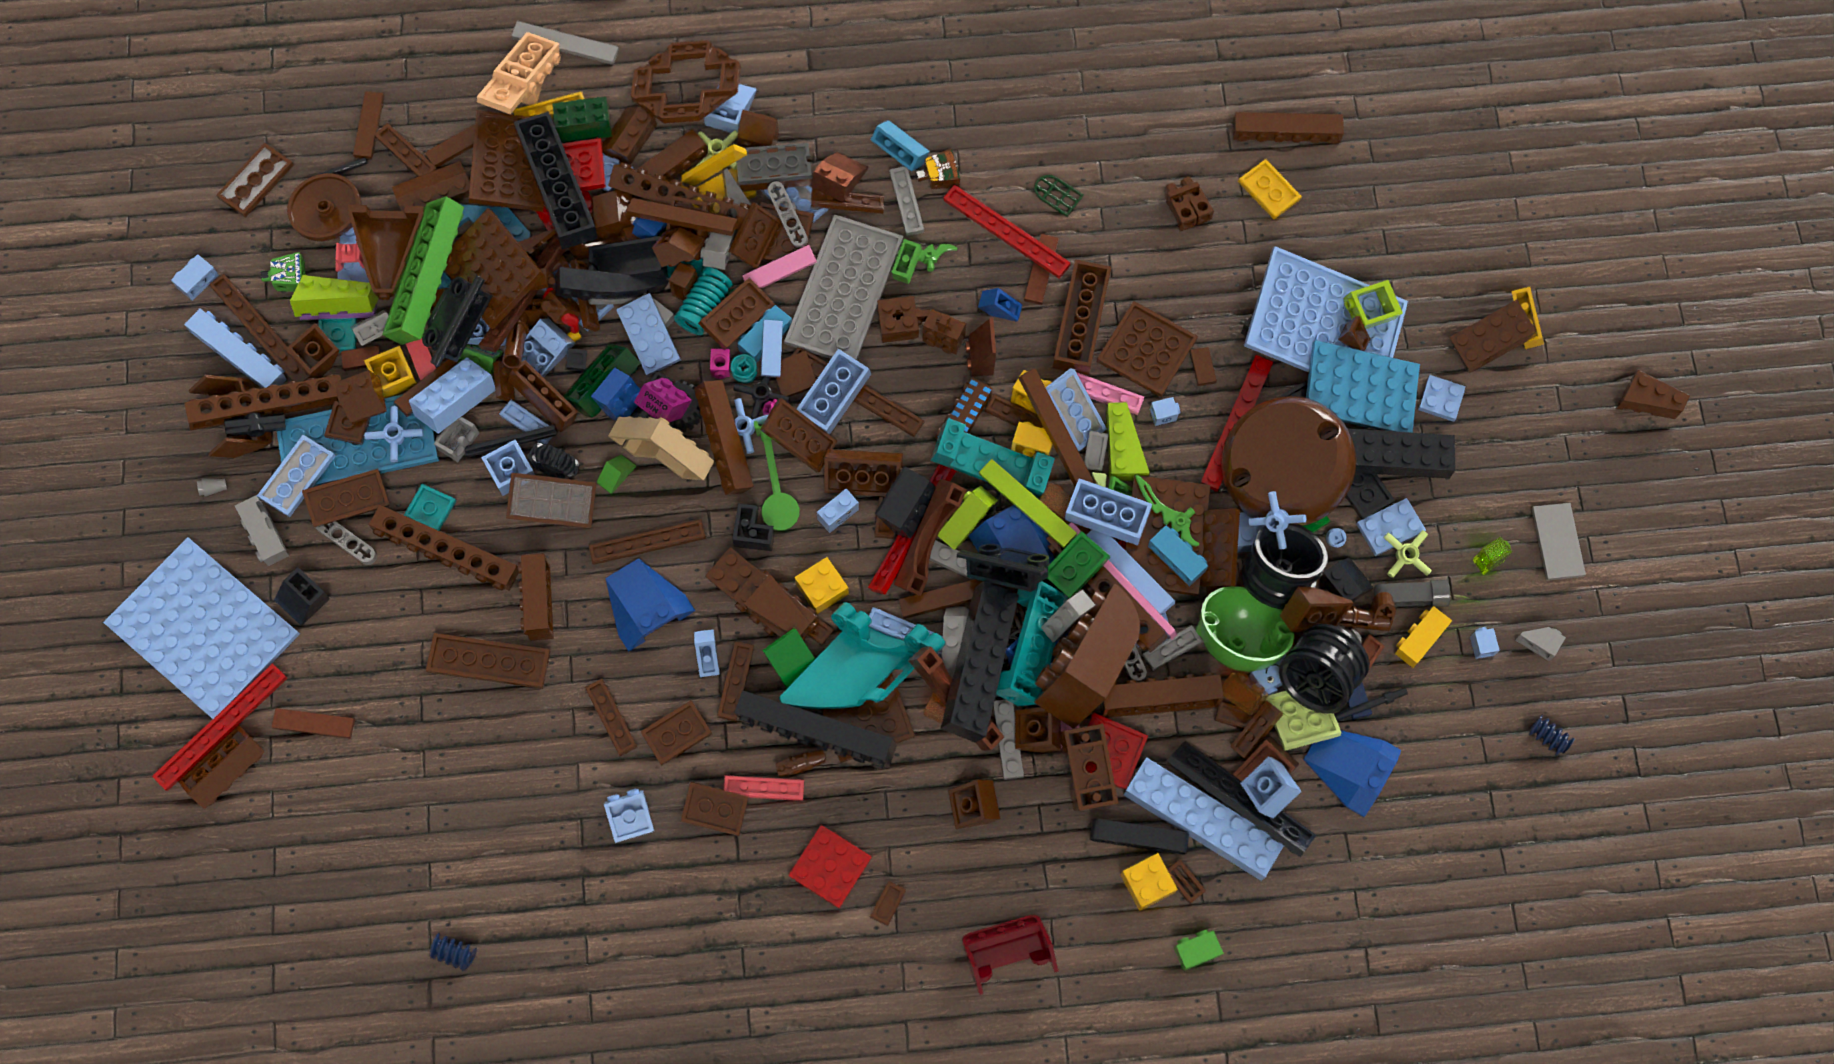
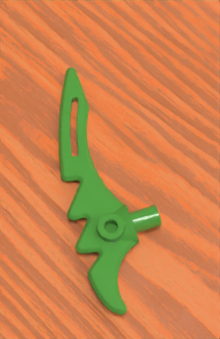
M930 244L924 251H921L918 261L927 264V271L932 272L934 271V263L937 262L942 253L949 250H957L958 248L950 244H940L935 250L934 246Z
M1136 475L1135 478L1146 501L1152 504V510L1156 514L1162 511L1163 523L1167 525L1171 522L1172 528L1176 532L1181 531V539L1184 542L1186 541L1192 546H1199V543L1192 538L1189 531L1190 518L1195 514V511L1191 507L1185 513L1168 508L1157 499L1151 486L1139 475ZM1144 485L1146 486V488H1147L1149 494L1151 495V497L1153 498V500L1155 501L1156 504H1154V503L1152 502V500L1150 499V497L1148 496V494H1147V492H1146V490H1145V488H1144Z

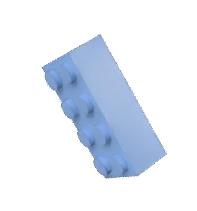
M838 349L799 404L797 410L830 435L871 376L870 369Z
M466 357L411 398L409 403L414 416L439 434L493 393L495 385L490 373Z
M1079 478L1068 505L1065 520L1138 546L1152 504Z

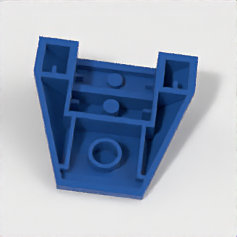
M1015 505L987 519L968 536L977 552H979L981 545L998 544L1000 550L1003 548H1014L1045 554L1049 557V564L1054 560L1053 553L1047 547L1049 543L1046 538L1049 535Z
M639 558L605 578L618 636L628 652L644 643L645 636L671 620L677 618L680 621L695 612V609L684 593Z
M1341 731V736L1312 743L1303 760L1348 809L1365 817L1395 767L1401 750L1384 740Z

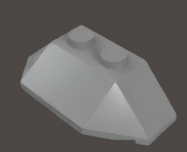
M948 607L944 614L943 639L946 644L942 648V661L951 678H953L969 613L967 607Z

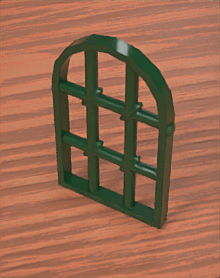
M1053 175L1042 176L1035 183L1034 191L1036 196L1066 217L1069 216L1084 196V194ZM1046 178H1051L1056 181L1052 184L1049 181H1047ZM1042 180L1050 185V188L1046 191L1037 184ZM1059 182L1067 187L1068 190L1064 192L1056 184ZM1037 188L1044 192L1045 195L1043 197L1038 194ZM1053 188L1062 193L1063 196L1060 199L1051 194ZM1070 190L1080 196L1078 200L1069 195ZM1047 195L1055 199L1057 204L1053 205L1045 199ZM1066 196L1075 202L1072 207L1063 201ZM1060 203L1070 209L1068 213L1058 208Z

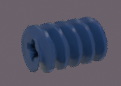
M1542 714L1531 727L1529 735L1531 736L1536 733V741L1543 738L1542 745L1544 746L1549 743V751L1556 748V756L1560 753L1564 754L1573 744L1575 738L1568 740V733L1561 735L1563 729L1558 728L1555 730L1556 724L1548 725L1549 719L1545 718L1542 720Z
M438 933L431 945L430 958H437L439 962L445 960V964H452L454 968L460 966L461 971H466L475 959L477 948L475 947L472 952H470V945L462 949L463 942L460 941L455 946V939L447 943L448 936L445 935L440 940V933Z

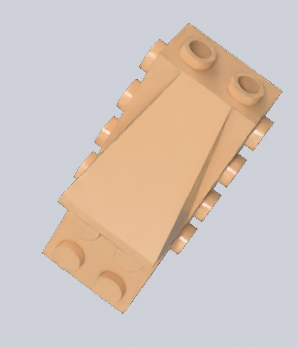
M526 32L494 70L491 81L477 96V102L511 114L520 102L528 105L536 104L545 77L560 62L559 43Z

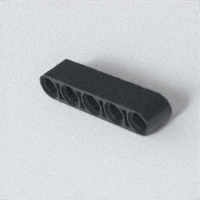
M1092 819L1089 839L1094 842L1185 855L1188 851L1189 833L1111 820Z

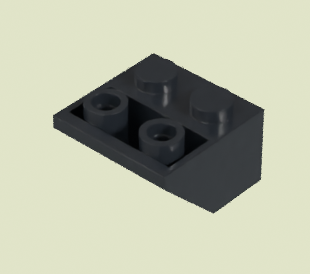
M298 567L283 580L274 599L301 626L330 600L327 594Z

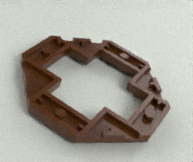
M708 40L672 43L667 47V51L662 54L658 53L649 59V63L646 66L638 67L634 70L631 99L664 124L700 121L738 93L741 66L737 60L729 58L727 53L713 47L712 43ZM705 58V70L721 69L719 89L701 90L700 103L666 105V93L651 94L653 74L671 73L672 61Z

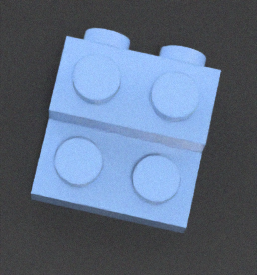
M636 788L627 791L626 796L619 797V794L607 797L608 801L604 802V807L615 843L654 831L643 791H639Z

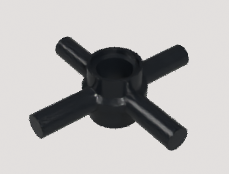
M763 376L762 381L755 384L753 388L736 383L734 385L733 391L752 395L755 404L751 419L758 418L762 405H765L770 400L782 398L789 403L790 397L771 392L768 386L771 377ZM759 392L766 393L764 396L757 395Z

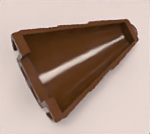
M348 205V216L364 260L362 262L373 293L379 296L381 300H390V297L395 295L424 216V206H405V211H370L367 205Z

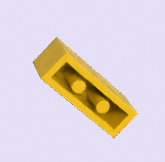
M1526 287L1511 291L1513 300H1518L1537 333L1536 337L1524 343L1525 349L1544 345L1531 288Z
M1434 606L1430 611L1426 609L1419 618L1422 621L1418 625L1414 623L1407 631L1410 634L1408 638L1405 639L1403 637L1396 645L1399 649L1394 654L1412 668L1417 665L1452 622L1450 618Z

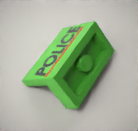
M467 344L458 363L467 357L492 375L494 373L493 363L502 355V351L497 350L495 353L482 350L479 345Z

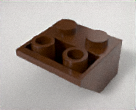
M678 227L665 231L652 248L661 267L667 265L672 267L681 261L689 262L695 259V255L701 250L705 240Z

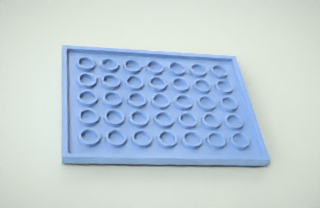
M1275 246L1270 254L1244 346L1309 372L1312 343L1315 340L1350 348L1338 340L1344 326L1352 319L1349 311L1345 308L1343 298L1352 291L1370 285ZM1375 291L1358 297L1367 320L1385 315ZM1396 296L1403 314L1395 320L1366 329L1370 341L1365 352L1393 358L1408 304L1407 300Z
M188 537L103 622L212 719L259 677L300 635L298 631Z

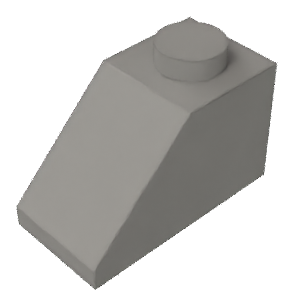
M1546 627L1522 632L1515 641L1550 661L1555 657L1566 637L1559 630Z

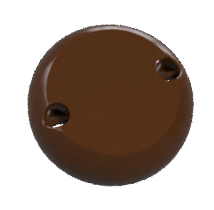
M1297 396L1278 397L1254 406L1234 424L1226 438L1222 451V475L1229 495L1236 505L1249 517H1266L1268 512L1271 511L1268 493L1275 491L1279 509L1285 510L1289 516L1306 515L1305 523H1294L1305 526L1324 518L1344 500L1351 488L1356 472V451L1349 430L1343 421L1328 407L1308 398Z

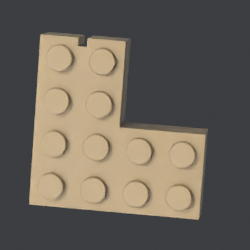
M618 417L608 435L619 445H623L627 439L623 448L633 456L656 458L682 479L704 480L714 463V460L709 457L708 452L697 448L694 441L683 437V433L680 430L669 426V422L663 418Z

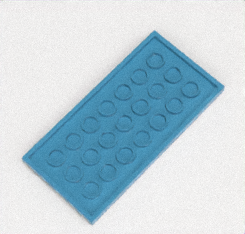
M402 395L384 398L387 412L371 417L367 432L384 430V427L390 423V407L395 406L394 401ZM399 409L398 425L404 430L423 429L424 436L405 437L403 443L398 445V462H390V443L385 439L365 440L364 438L363 445L325 438L324 434L332 410L285 419L286 430L277 431L281 463L302 435L335 454V458L313 487L374 469H378L381 474L439 461L437 448L434 445V430L416 418L413 413L406 417ZM393 432L390 437L396 436L398 432Z

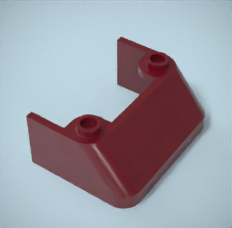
M1028 915L964 935L962 938L964 951L979 995L983 994L981 983L987 982L992 977V969L1030 958L1032 963L1037 965H1045L1050 962L1054 972H1059L1053 944L1040 917L1037 915Z

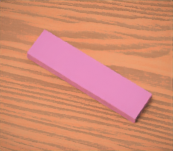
M807 245L743 275V279L746 281L750 278L761 289L817 263L810 245Z
M1077 373L1091 399L1107 405L1108 403L1127 402L1130 413L1138 415L1144 396Z

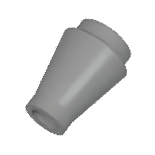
M202 478V480L197 481L199 496L204 495L206 497L227 490L225 479Z

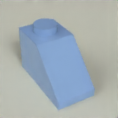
M714 629L694 632L700 677L719 675Z

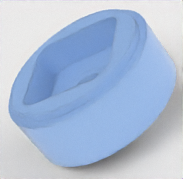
M1332 528L1326 534V541L1332 547H1341L1346 542V533L1340 528Z

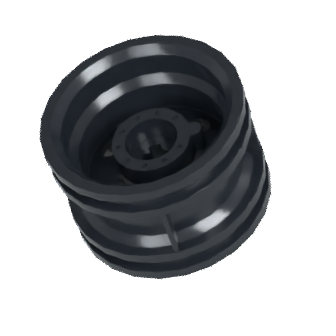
M1315 624L1305 630L1295 647L1281 661L1279 677L1285 690L1299 704L1318 713L1330 714L1340 711L1350 700L1353 691L1367 676L1370 670V661L1364 647L1350 633L1334 625Z

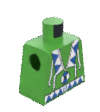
M300 252L272 259L270 261L271 270L261 271L262 282L271 281L277 291L294 292L302 276L305 275V260Z

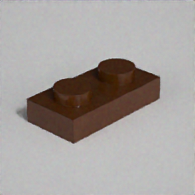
M501 361L494 362L496 398L508 402L515 400L514 386L508 382L512 368L506 367Z

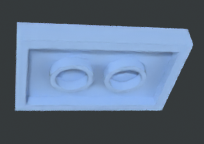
M1407 498L1358 521L1356 524L1375 557L1394 548L1383 538L1388 532L1402 544L1417 537L1422 530L1426 531Z

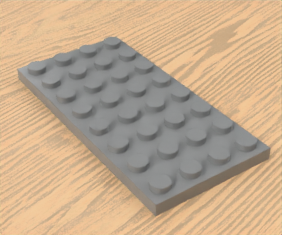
M834 214L818 254L817 263L813 267L784 343L829 359L840 349L857 360L877 310V300L881 299L901 247L903 236Z

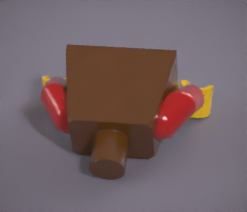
M547 288L543 294V301L540 303L543 311L554 322L570 326V332L567 335L576 342L581 338L579 334V321L581 320L579 305L572 297L563 298L562 296H556L553 288Z

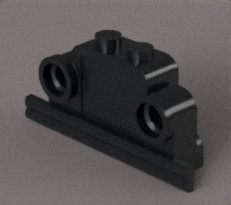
M476 275L472 283L461 277L454 278L449 288L443 291L429 317L428 328L423 333L422 342L424 346L435 351L430 361L433 365L439 367L444 357L458 362L493 297L481 289L485 280L480 276Z
M998 544L981 545L978 553L961 550L956 554L958 558L966 559L967 577L972 579L985 580L990 583L1032 592L1037 589L1038 583L1049 576V557L1045 554L1014 548H1003L1000 550Z

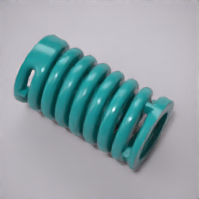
M704 267L693 288L680 306L679 311L675 314V322L692 334L703 335L704 329L698 323L725 299V295L729 291L728 289L732 287L731 280L714 268ZM685 321H686L688 324H690L691 326L697 328V330L691 328L690 326H688V325L685 323Z

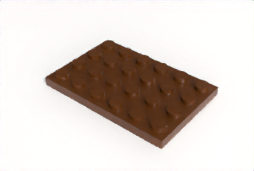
M476 110L468 203L543 212L544 203L520 145L514 122L529 117Z
M489 208L481 214L452 246L445 269L452 280L456 277H461L472 283L476 275L485 280L481 289L493 297L483 313L482 319L492 329L504 319L544 276L496 214Z
M1134 475L1131 497L1146 501L1135 478L1136 475ZM1140 476L1151 486L1157 499L1168 508L1185 513L1191 507L1195 511V514L1190 518L1189 531L1192 538L1199 543V546H1192L1193 551L1197 555L1202 556L1204 550V510H1208L1210 485ZM1144 485V488H1145V490H1146L1148 496L1150 497V499L1152 500V502H1153L1154 504H1156L1155 501L1153 500V498L1151 497V495L1149 494V492H1148L1146 486ZM1151 508L1138 546L1126 542L1125 551L1166 592L1198 596L1200 577L1191 586H1188L1148 547L1149 541L1166 526L1163 523L1162 511L1156 514ZM1171 522L1167 524L1169 528H1172ZM1179 531L1177 533L1179 534V538L1181 539V531Z

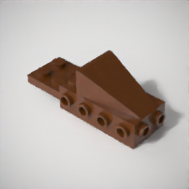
M731 547L705 575L710 582L735 601L736 604L734 606L742 613L744 611L750 615L749 618L758 625L760 623L764 626L763 630L771 637L775 635L779 639L795 628L803 641H805L807 635L812 633L818 626L817 612L810 606L807 608L801 604L803 601L797 595L793 594L791 596L787 592L788 589L782 583H777L770 573L766 570L762 572L755 568Z

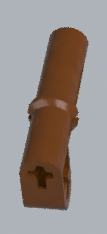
M543 299L531 300L506 337L502 360L506 367L518 368L521 365L525 339L529 333L528 325H536L539 319L549 318V315L543 311L540 305Z
M1387 592L1375 595L1370 610L1357 609L1356 606H1352L1338 626H1345L1350 630L1351 628L1389 632L1396 613L1392 595Z

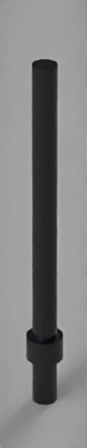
M1405 687L1393 692L1388 691L1378 698L1340 711L1334 715L1336 720L1339 721L1381 704H1390L1395 699L1408 695Z

